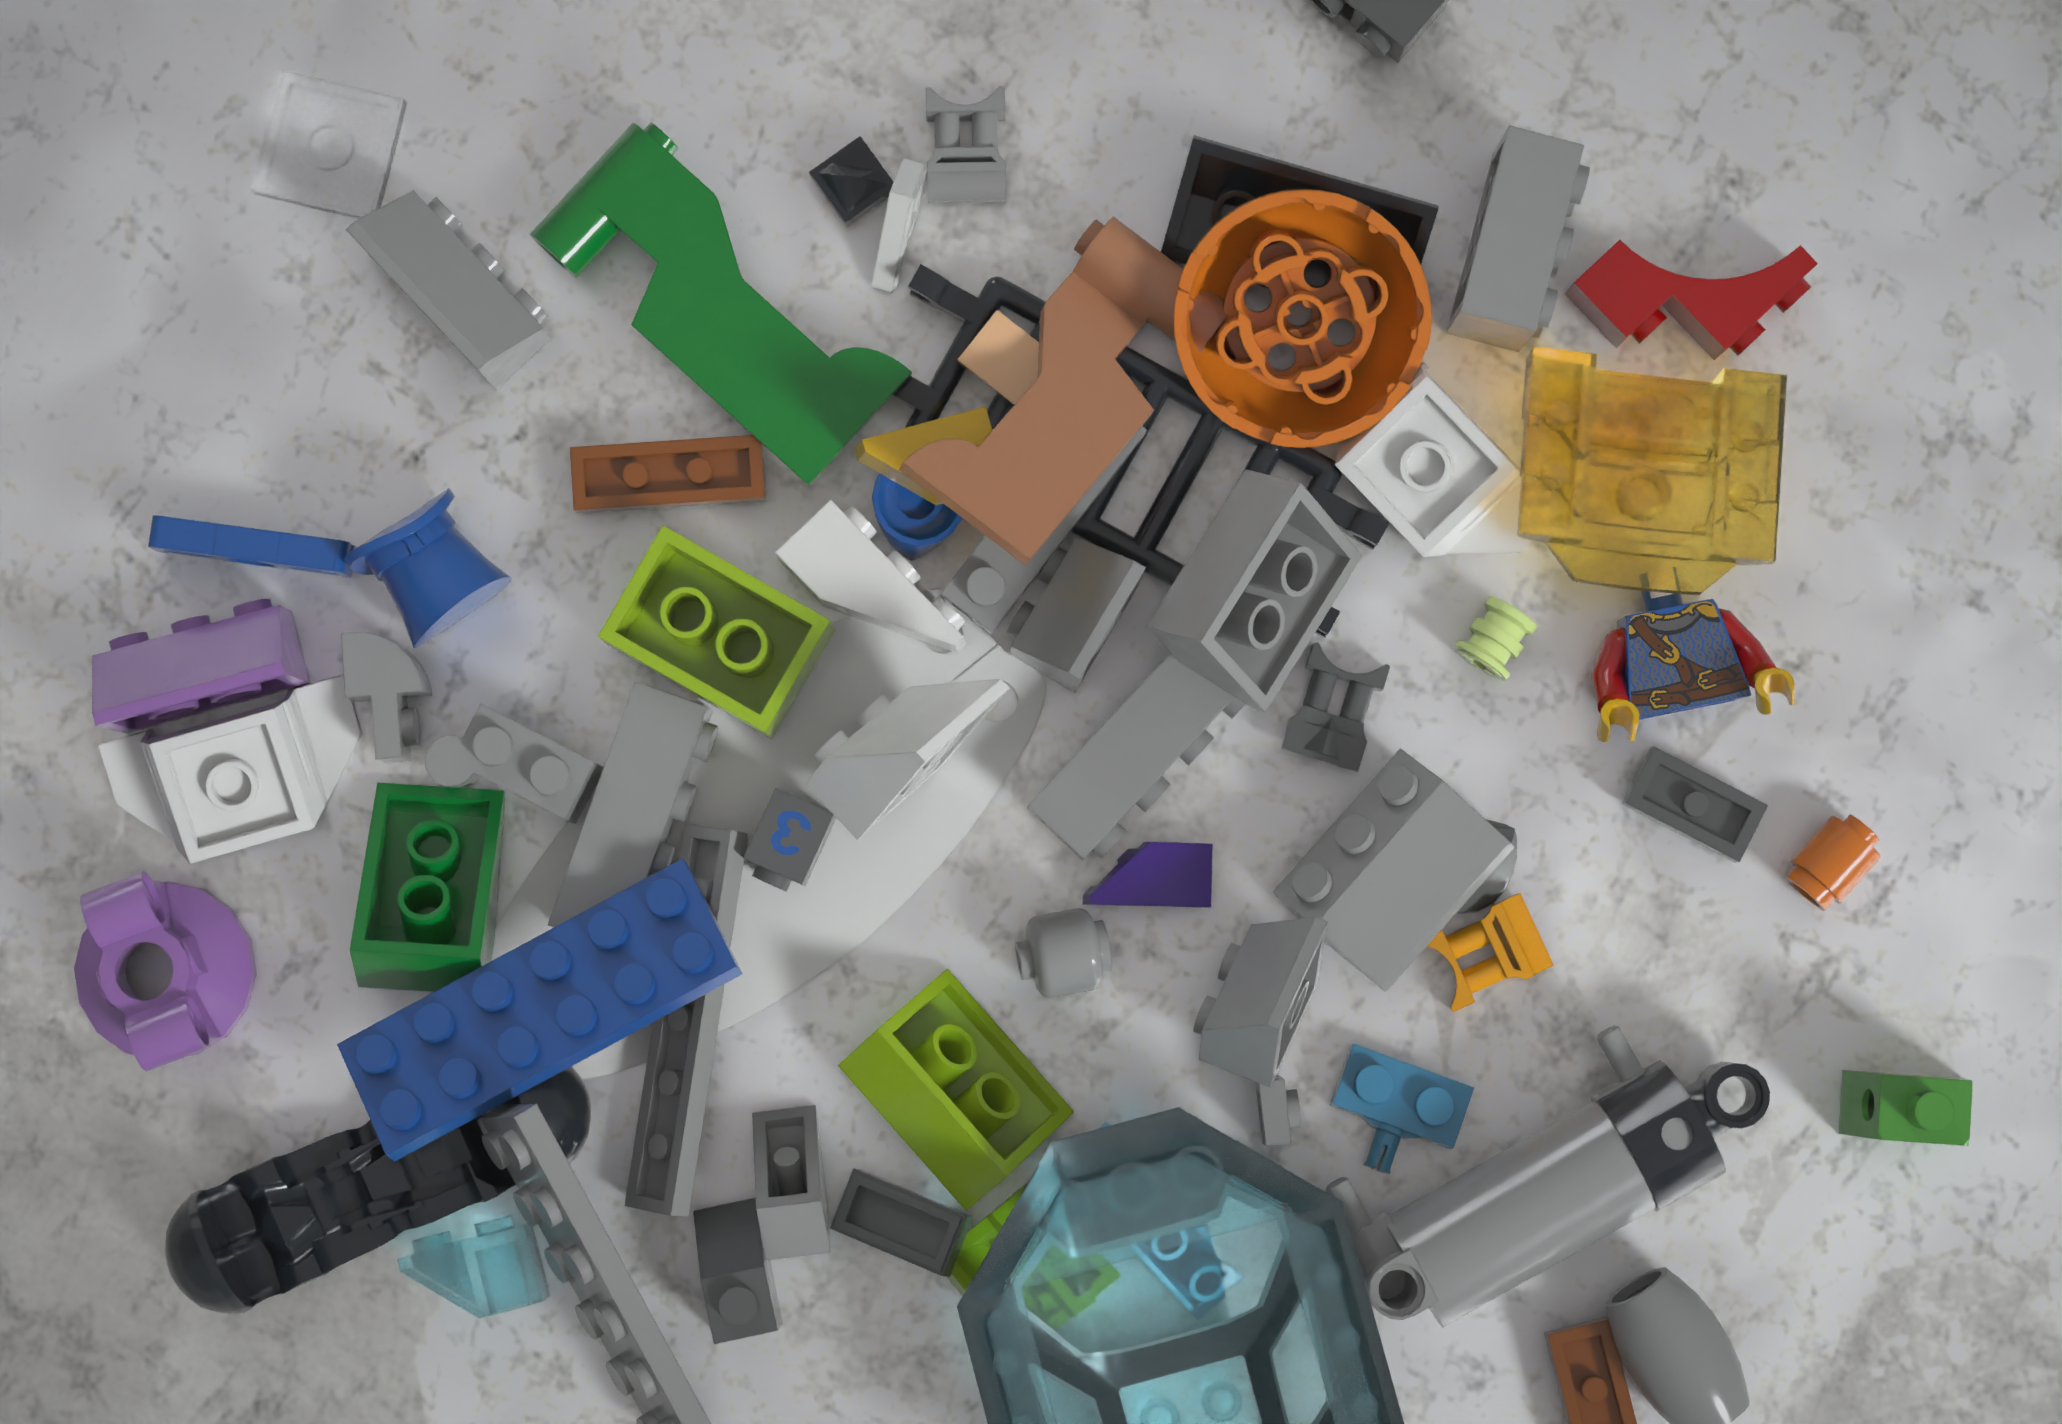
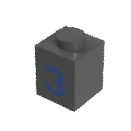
M775 788L743 857L757 864L752 877L786 892L791 881L806 886L836 817L831 812Z

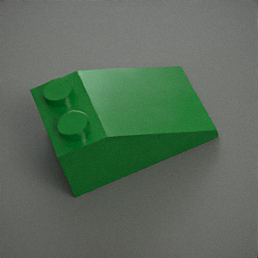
M377 782L349 950L358 987L435 992L492 961L505 808L504 790Z

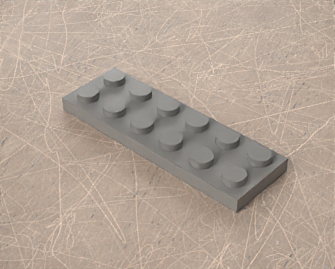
M500 1105L480 1117L488 1132L482 1136V1142L489 1157L499 1169L503 1170L507 1167L519 1190L513 1193V1198L518 1210L530 1226L539 1225L549 1244V1247L544 1250V1255L551 1270L562 1283L570 1282L581 1302L575 1306V1312L580 1323L591 1338L596 1340L600 1337L611 1357V1360L606 1362V1368L612 1381L623 1395L627 1396L631 1393L642 1413V1416L636 1419L637 1424H711L538 1105Z

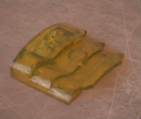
M1541 347L1532 348L1526 357L1522 408L1524 429L1517 536L1546 544L1572 581L1658 593L1701 595L1735 565L1773 564L1776 561L1787 375L1723 368L1713 382L1597 370V354Z

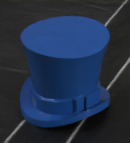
M450 488L425 503L407 517L353 549L344 558L352 571L363 575H375L379 581L384 582L404 621L413 648L423 645L478 609L506 588L512 580L509 575L489 561L454 527L456 522L447 511L455 497Z

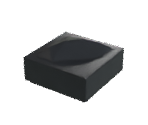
M861 136L809 171L810 177L846 227L887 199L894 183Z

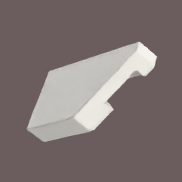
M905 158L902 160L889 193L871 287L891 293L893 289L897 288L906 244L911 239L917 218L927 170L924 168V163Z

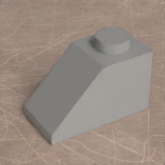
M816 1105L752 1113L756 1211L766 1260L831 1253L828 1202Z

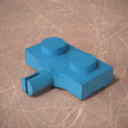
M1352 1044L1350 1045L1330 1106L1360 1116L1372 1128L1377 1129L1366 1162L1363 1165L1375 1169L1383 1147H1385L1377 1171L1390 1174V1168L1401 1138H1420L1448 1149L1454 1148L1474 1087Z

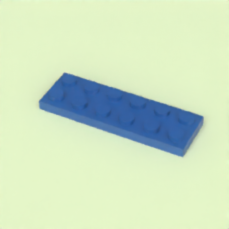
M682 858L338 1043L337 1046L383 1150L395 1162L743 973L690 867Z

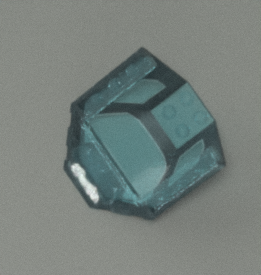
M1180 1107L1050 1142L957 1305L988 1424H1404L1343 1202L1239 1141L1206 1124Z

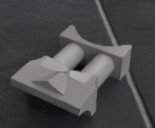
M999 86L988 98L974 104L963 105L949 102L940 97L932 88L927 87L926 118L927 122H934L935 137L934 153L927 162L928 203L1007 202L1006 161L1003 160L998 152L997 120H1005V88ZM959 121H972V147H960Z

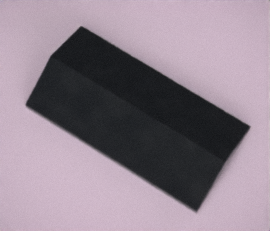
M1194 135L1161 252L1172 261L1186 265L1191 253L1209 229L1238 206L1269 193L1294 189H1312L1333 192L1352 198L1382 215L1406 239L1421 265L1439 205ZM1312 260L1304 269V279L1311 286H1323L1330 279V266L1324 260ZM1256 284L1257 286L1268 288L1265 285Z

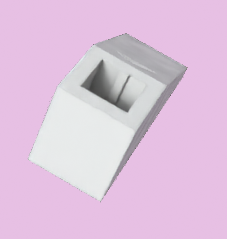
M830 500L775 552L784 567L823 607L958 653L966 645L965 637L958 631L965 624L963 618L940 595L930 602L915 587L914 584L921 578L919 573L896 550L886 557L870 540L877 533L876 529L852 505L842 512Z

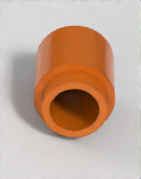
M1849 815L1844 821L1835 816H1830L1791 860L1794 868L1785 879L1804 898L1820 910L1825 911L1833 901L1841 903L1881 858L1880 854L1873 847L1879 841V838L1868 826L1853 815Z

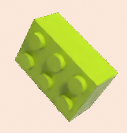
M662 525L597 637L623 655L766 737L773 739L836 629L829 619Z

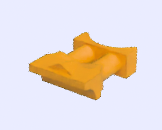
M1521 893L1491 905L1488 913L1475 923L1446 936L1443 930H1441L1428 944V947L1440 952L1450 962L1454 970L1456 989L1450 1005L1452 1012L1475 1003L1473 993L1504 979L1517 977L1526 980L1554 966ZM1491 943L1496 954L1495 956L1461 971L1456 961L1457 958Z

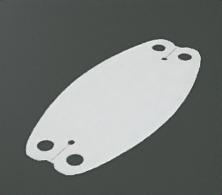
M934 588L920 592L932 602L939 595L941 596L944 588ZM952 604L950 605L965 621L962 631L966 645L958 653L952 651L948 653L932 651L921 640L852 616L832 622L836 629L773 739L766 737L700 698L693 701L713 711L709 723L718 725V731L706 762L696 759L688 783L696 785L697 788L687 818L684 822L674 819L666 841L667 844L675 846L671 864L679 860L684 824L748 833L747 850L775 788L831 812L805 785L820 765L813 756L839 731L842 730L849 738L861 728L856 719L882 695L892 702L910 686L1002 679L1013 687L1018 701L1014 713L1005 720L993 721L984 717L937 772L859 840L836 818L806 886L791 881L787 892L752 877L757 864L744 859L730 947L743 974L724 985L717 1033L757 1014L796 991L858 947L920 889L962 841L1021 756L1041 716L1046 694V682L1039 671L1010 655V653L1005 652L1000 645L996 646L998 642L989 632ZM596 789L590 795L576 824L568 821L509 903L495 928L492 960L554 928L547 924ZM653 1023L572 1067L582 1079H590L647 1063Z

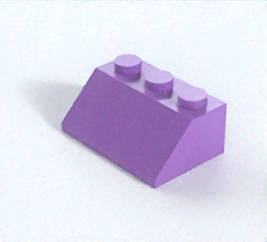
M259 599L233 607L235 617L210 623L208 615L196 616L171 624L173 634L149 640L147 632H139L110 640L111 651L92 655V714L95 726L128 734L310 684L292 611L281 605L272 607L271 599Z

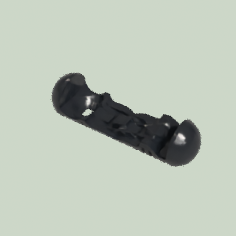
M572 1066L501 1104H537L569 1164L578 1156L589 1135L591 1121L590 1097L581 1076ZM488 1112L395 1162L385 1154L371 1120H369L360 1128L346 1130L325 1137L294 1152L273 1157L232 1176L228 1181L217 1187L192 1193L177 1209L166 1230L165 1257L172 1279L183 1294L202 1308L220 1313H244L269 1297L291 1291L326 1275L350 1260L377 1249L396 1238L405 1230L435 1222L469 1205L486 1202L515 1186L516 1183L507 1167L501 1170L494 1164L483 1145L482 1136L484 1134L479 1125V1119Z

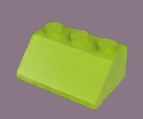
M948 968L838 1064V1067L965 1210H968L1007 1178L1074 1113V1110Z

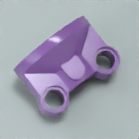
M145 871L80 896L81 909L87 928L81 937L74 973L79 1004L98 1034L123 1052L134 1055L139 1065L146 1072L187 1056L198 1055L230 1034L249 1008L257 975L252 939L232 908L205 889L169 881H153ZM144 942L157 944L164 949L170 957L173 967L171 983L165 992L149 1000H142L133 993L127 983L125 972L128 957L137 946Z

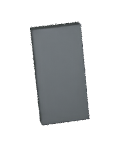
M853 1168L830 1229L940 1276L950 1277L973 1216L861 1169Z

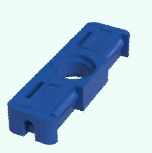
M153 515L148 543L149 548L162 553L329 574L351 578L352 569L347 565L344 558L346 554L356 548L355 545H351L350 542L158 515Z

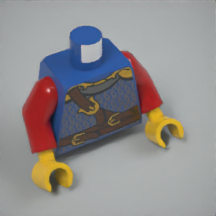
M1675 568L1638 576L1646 612L1628 615L1617 621L1616 629L1605 636L1591 673L1597 708L1600 713L1597 737L1601 742H1608L1610 725L1623 726L1628 731V740L1634 741L1639 720L1741 700L1751 696L1749 686L1755 688L1756 707L1761 714L1767 715L1771 713L1769 693H1781L1787 697L1790 705L1795 703V683L1792 675L1784 669L1776 668L1761 642L1731 611L1718 608L1714 599L1683 604Z

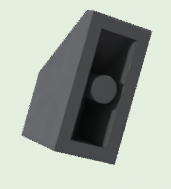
M756 1197L694 1210L693 1216L700 1280L713 1343L718 1344L778 1331L783 1321L770 1260H766L756 1211Z

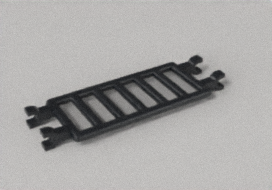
M920 264L908 286L911 289L910 295L929 306L951 315L963 322L929 385L910 376L891 396V398L914 410L905 428L939 419L966 370L957 359L996 310H1000L1001 306L1034 323L1035 325L1029 335L1039 342L1040 313L1046 301L999 276L990 278L985 283L979 296L976 297ZM1128 346L1116 358V361L1128 376L1146 385L1142 395L1154 411L1143 425L1147 429L1144 437L1071 532L1099 547L1136 561L1146 567L1145 572L1172 586L1184 565L1156 550L1224 428L1257 446L1245 469L1270 475L1277 461L1281 459L1312 476L1306 489L1341 531L1371 550L1378 545L1390 522L1333 494L1342 476V472L1335 466V460L1311 447L1296 448L1273 445L1270 442L1257 439L1232 428L1205 405L1188 379ZM996 393L987 409L992 430L1013 407L1012 404L998 393ZM1167 398H1170L1201 415L1133 537L1100 518ZM1331 607L1315 634L1325 638L1340 611Z

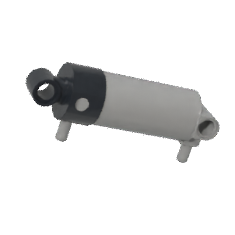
M1612 1026L1598 1034L1597 1040L1620 1081L1590 1097L1592 1101L1586 1106L1390 1215L1383 1211L1370 1218L1347 1177H1341L1327 1185L1325 1191L1342 1201L1370 1304L1380 1314L1396 1320L1413 1317L1429 1308L1443 1328L1653 1210L1658 1212L1726 1173L1724 1160L1714 1138L1732 1128L1743 1129L1753 1126L1764 1117L1770 1104V1090L1767 1081L1758 1070L1748 1065L1720 1062L1709 1066L1699 1075L1696 1082L1684 1088L1675 1074L1661 1060L1643 1069L1620 1027ZM1736 1077L1744 1085L1746 1099L1743 1106L1736 1112L1727 1113L1719 1105L1717 1099L1718 1089L1726 1079ZM1403 1270L1406 1280L1402 1292L1390 1299L1380 1298L1378 1291L1382 1277L1390 1271Z

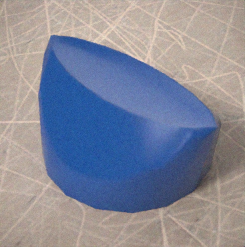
M880 473L875 479L872 501L879 527L890 545L903 557L911 561L923 557L942 544L963 519L944 503L934 505Z

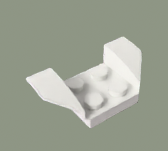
M1422 360L1411 383V388L1389 414L1366 431L1340 441L1335 466L1423 557L1444 556L1445 554L1521 553L1566 509L1527 468L1522 471L1427 373L1430 367Z
M341 674L289 689L284 700L281 702L156 737L153 728L104 742L97 746L116 805L175 842L177 850L189 864L314 829L362 732L353 702L345 698L344 675Z

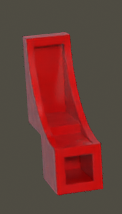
M1619 240L1570 286L1565 295L1616 348L1630 335L1639 344L1667 319L1659 309L1663 306L1715 360L1728 348L1737 356L1740 355L1766 330L1757 320L1773 305H1776L1784 313L1811 288V285L1803 277L1818 263L1800 245L1775 264L1751 274L1727 279L1693 278L1670 272L1648 262Z

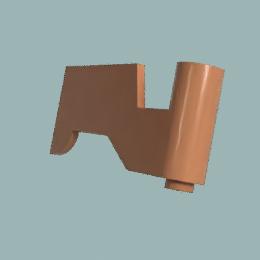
M1112 217L1105 225L1096 219L1083 233L1074 247V251L1081 255L1080 260L1073 272L1049 297L1041 310L1038 377L1032 386L979 446L962 439L934 441L912 453L899 468L901 472L1025 566L1154 411L1116 361V358L1147 322L1175 342L1174 302L1183 268L1115 217ZM1210 291L1200 292L1196 296L1190 316L1193 339L1200 353L1228 316L1224 313V299Z

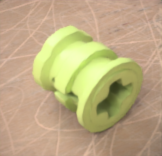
M1489 596L1484 604L1487 609L1484 618L1476 617L1469 627L1472 633L1470 639L1467 642L1456 641L1453 648L1465 660L1481 671L1500 680L1507 681L1510 676L1509 671L1505 667L1508 659H1516L1524 648L1520 641L1525 635H1533L1537 629V624L1509 603L1494 596Z

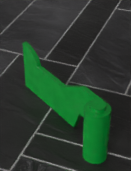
M651 122L644 130L635 123H632L529 235L574 277H577L620 230L657 263L631 326L803 483L809 486L912 373L889 356L864 348H848L838 351L830 358L827 357L743 280L719 201L708 187L672 156L678 150L677 145Z

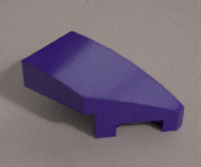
M1143 842L1138 848L1127 849L1117 859L1118 864L1097 886H1091L1083 894L1082 905L1211 908L1213 844Z

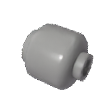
M1082 908L1032 917L1026 927V941L1015 942L1016 959L1021 980L1034 979L1037 990L1046 998L1097 989L1101 984L1103 972L1112 970L1111 950L1103 920L1093 921L1091 915Z

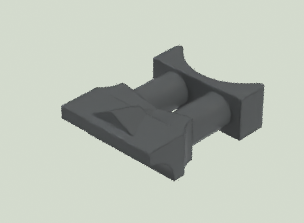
M1316 642L1311 646L1305 669L1312 670L1313 672L1303 705L1299 712L1288 720L1281 749L1358 772L1367 744L1364 735L1365 716L1373 690L1381 692L1384 689L1390 666L1385 664L1368 673L1347 672L1331 663L1324 654L1320 644ZM1337 679L1349 682L1339 716L1327 713Z

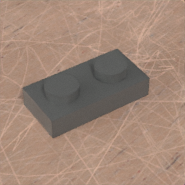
M1655 746L1649 749L1622 802V805L1734 863L1741 861L1768 807L1767 804Z

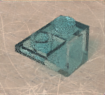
M512 1214L474 1224L477 1236L452 1242L450 1231L412 1240L414 1252L397 1259L401 1273L477 1318L540 1303L550 1297L534 1228L528 1223L515 1226Z

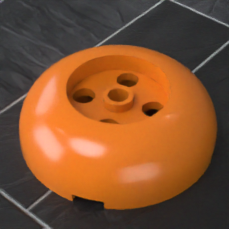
M1294 189L1269 193L1252 199L1226 214L1209 229L1191 253L1183 269L1174 302L1173 322L1177 352L1183 370L1199 398L1217 417L1232 428L1257 439L1270 442V444L1283 447L1306 448L1334 444L1366 431L1392 411L1411 388V383L1421 365L1425 350L1428 349L1432 314L1430 294L1423 269L1406 239L1390 222L1370 207L1352 198L1323 190ZM1317 259L1327 262L1331 269L1330 279L1326 284L1319 287L1306 283L1303 274L1306 265L1312 260ZM1256 284L1268 287L1272 295L1271 303L1262 311L1249 309L1244 301L1248 288ZM1210 291L1224 299V313L1228 316L1200 353L1193 339L1190 316L1196 296L1200 292ZM1297 303H1303L1306 308L1311 310L1309 320L1299 326L1291 324L1287 315L1291 314L1289 311L1290 307ZM1342 318L1349 320L1353 324L1355 332L1349 343L1340 346L1329 341L1327 331L1333 321ZM1280 343L1293 347L1296 355L1294 363L1284 370L1275 369L1268 361L1269 351L1273 346Z

